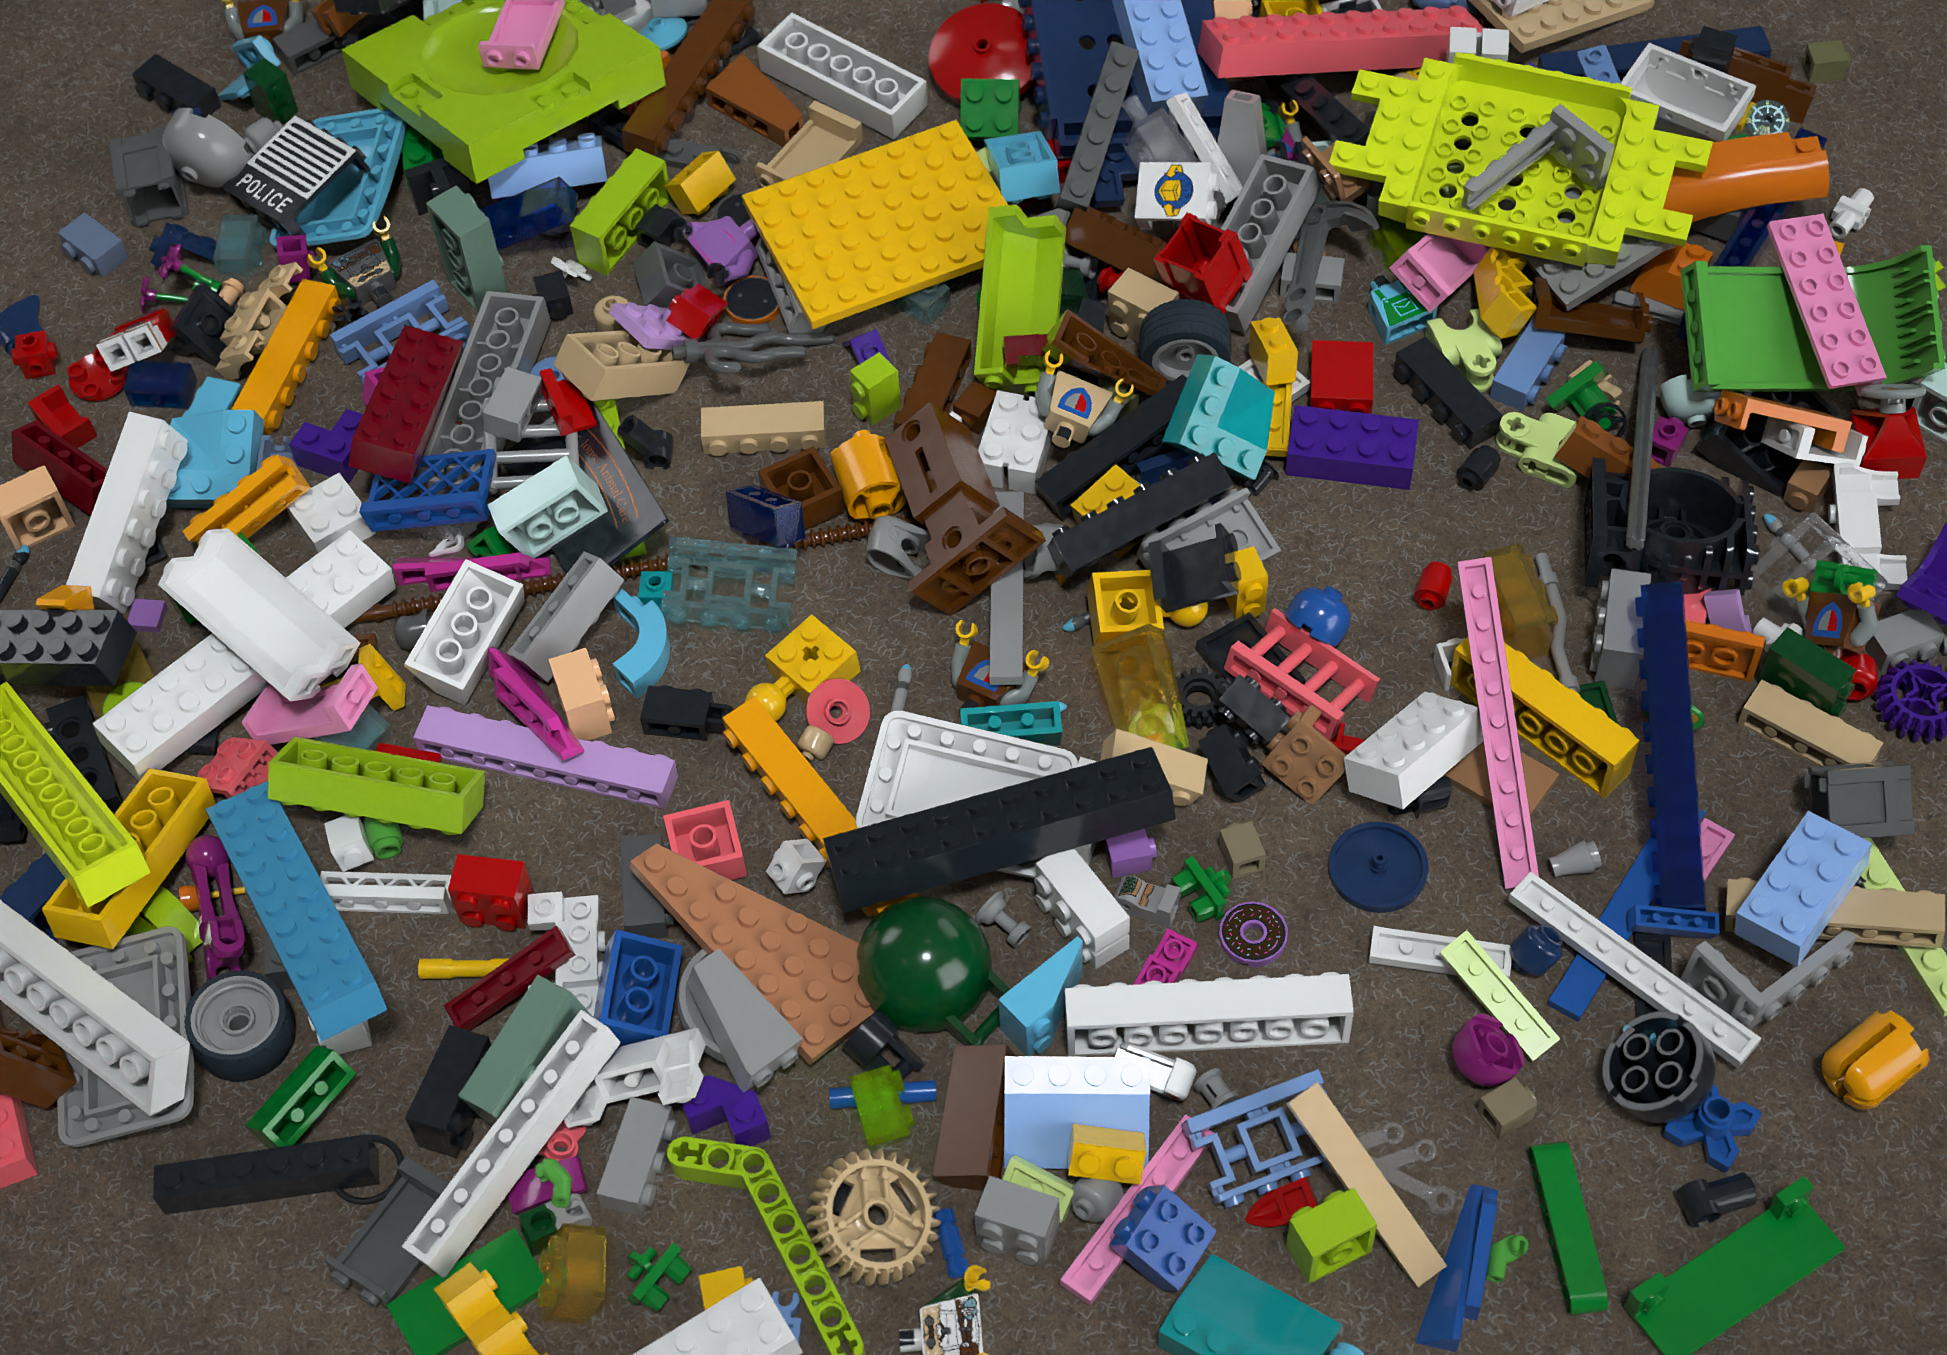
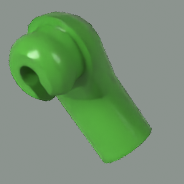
M546 1158L543 1162L538 1163L535 1168L536 1177L540 1178L542 1182L550 1180L553 1184L552 1204L559 1208L567 1207L570 1204L572 1186L570 1174L556 1159Z
M1509 1235L1490 1247L1486 1273L1488 1281L1504 1282L1506 1265L1520 1258L1528 1251L1529 1244L1524 1236Z

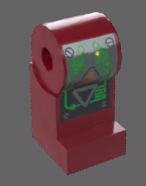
M1047 334L1004 336L1002 354L1005 370L1010 375H1017L1018 367L1037 365L1040 368L1046 369L1043 362L1046 352L1041 348ZM1048 356V361H1049L1051 364H1056V363L1058 362V361H1055V360L1051 359V358Z

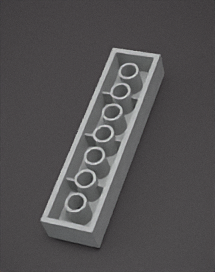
M494 291L486 292L423 456L484 450L483 418L480 417L483 400L488 397L491 398L495 379L502 377L506 367L530 374L551 321L544 297ZM458 413L463 423L461 425L455 424ZM496 439L497 452L503 451L507 439ZM477 461L469 469L472 472H475L480 467H482L485 462ZM448 464L440 472L445 476L457 464ZM419 467L415 475V478L420 476L429 468ZM463 472L452 483L458 486L469 475ZM435 475L424 483L423 486L428 489L440 478ZM476 482L465 492L478 491L479 484ZM447 485L436 495L447 494L452 489Z

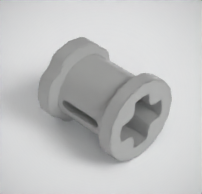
M1219 1068L1205 1072L1194 1083V1089L1198 1093L1202 1092L1212 1106L1211 1110L1240 1098L1237 1092H1232L1222 1079L1223 1073Z

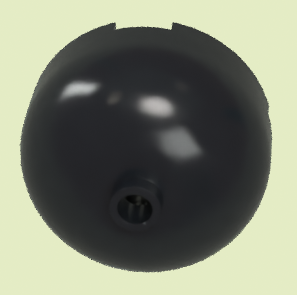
M1651 1012L1630 1021L1628 1024L1631 1027L1617 1039L1615 1044L1612 1041L1610 1042L1604 1056L1603 1079L1608 1092L1630 1114L1645 1121L1665 1123L1688 1116L1702 1105L1714 1084L1716 1062L1708 1040L1691 1022L1673 1012ZM1653 1033L1656 1035L1657 1046L1649 1039Z

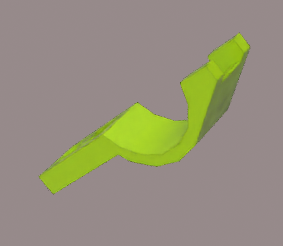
M159 886L139 914L148 919L157 929L172 926L181 931L185 938L189 965L194 960L189 953L202 943L199 934V922L171 892Z

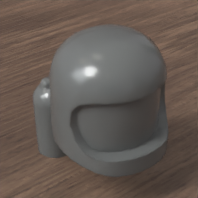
M429 608L422 609L420 614L406 617L403 615L397 619L394 625V636L400 647L406 650H413L431 619Z

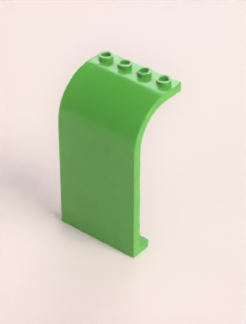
M1920 245L1900 256L1885 261L1844 267L1887 377L1881 384H1904L1945 369L1946 355L1942 343V321L1939 317V292L1936 288L1935 260L1932 254V245ZM1695 261L1681 269L1693 392H1722V390L1731 392L1856 391L1854 385L1834 389L1827 387L1782 267L1708 266L1707 261Z

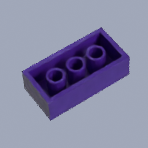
M1295 405L1285 475L1410 490L1419 420Z

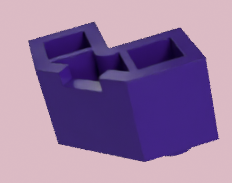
M708 1075L703 1077L696 1097L688 1102L680 1103L692 1135L726 1122L735 1144L754 1146L771 1139L768 1122L755 1091L747 1090L743 1093L738 1085Z

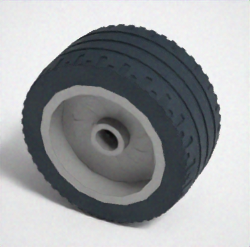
M1195 299L1165 302L1147 313V316L1144 317L1141 323L1139 334L1140 360L1166 377V384L1174 381L1182 374L1188 378L1197 354L1214 355L1230 363L1232 348L1229 322L1225 314L1210 303Z

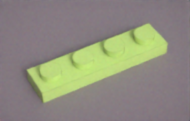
M1467 930L1440 951L1439 955L1491 1016L1503 1023L1502 1029L1508 1035L1512 1033L1515 1036L1523 1053L1531 1062H1534L1560 1040L1558 1035Z

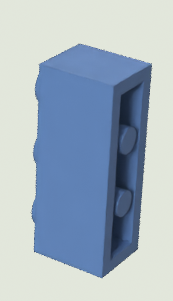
M1531 320L1494 377L1490 398L1522 412L1528 403L1534 404L1541 391L1540 384L1542 382L1548 383L1554 371V362L1560 363L1566 353L1567 345H1564L1566 332L1534 328Z

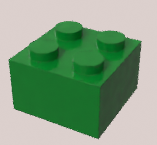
M961 79L960 126L969 141H984L985 139L1019 134V79Z

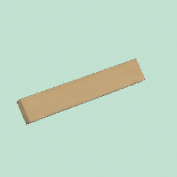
M1314 1083L1286 1103L1346 1190L1356 1189L1377 1223V1234L1415 1287L1421 1286L1447 1266L1319 1083Z

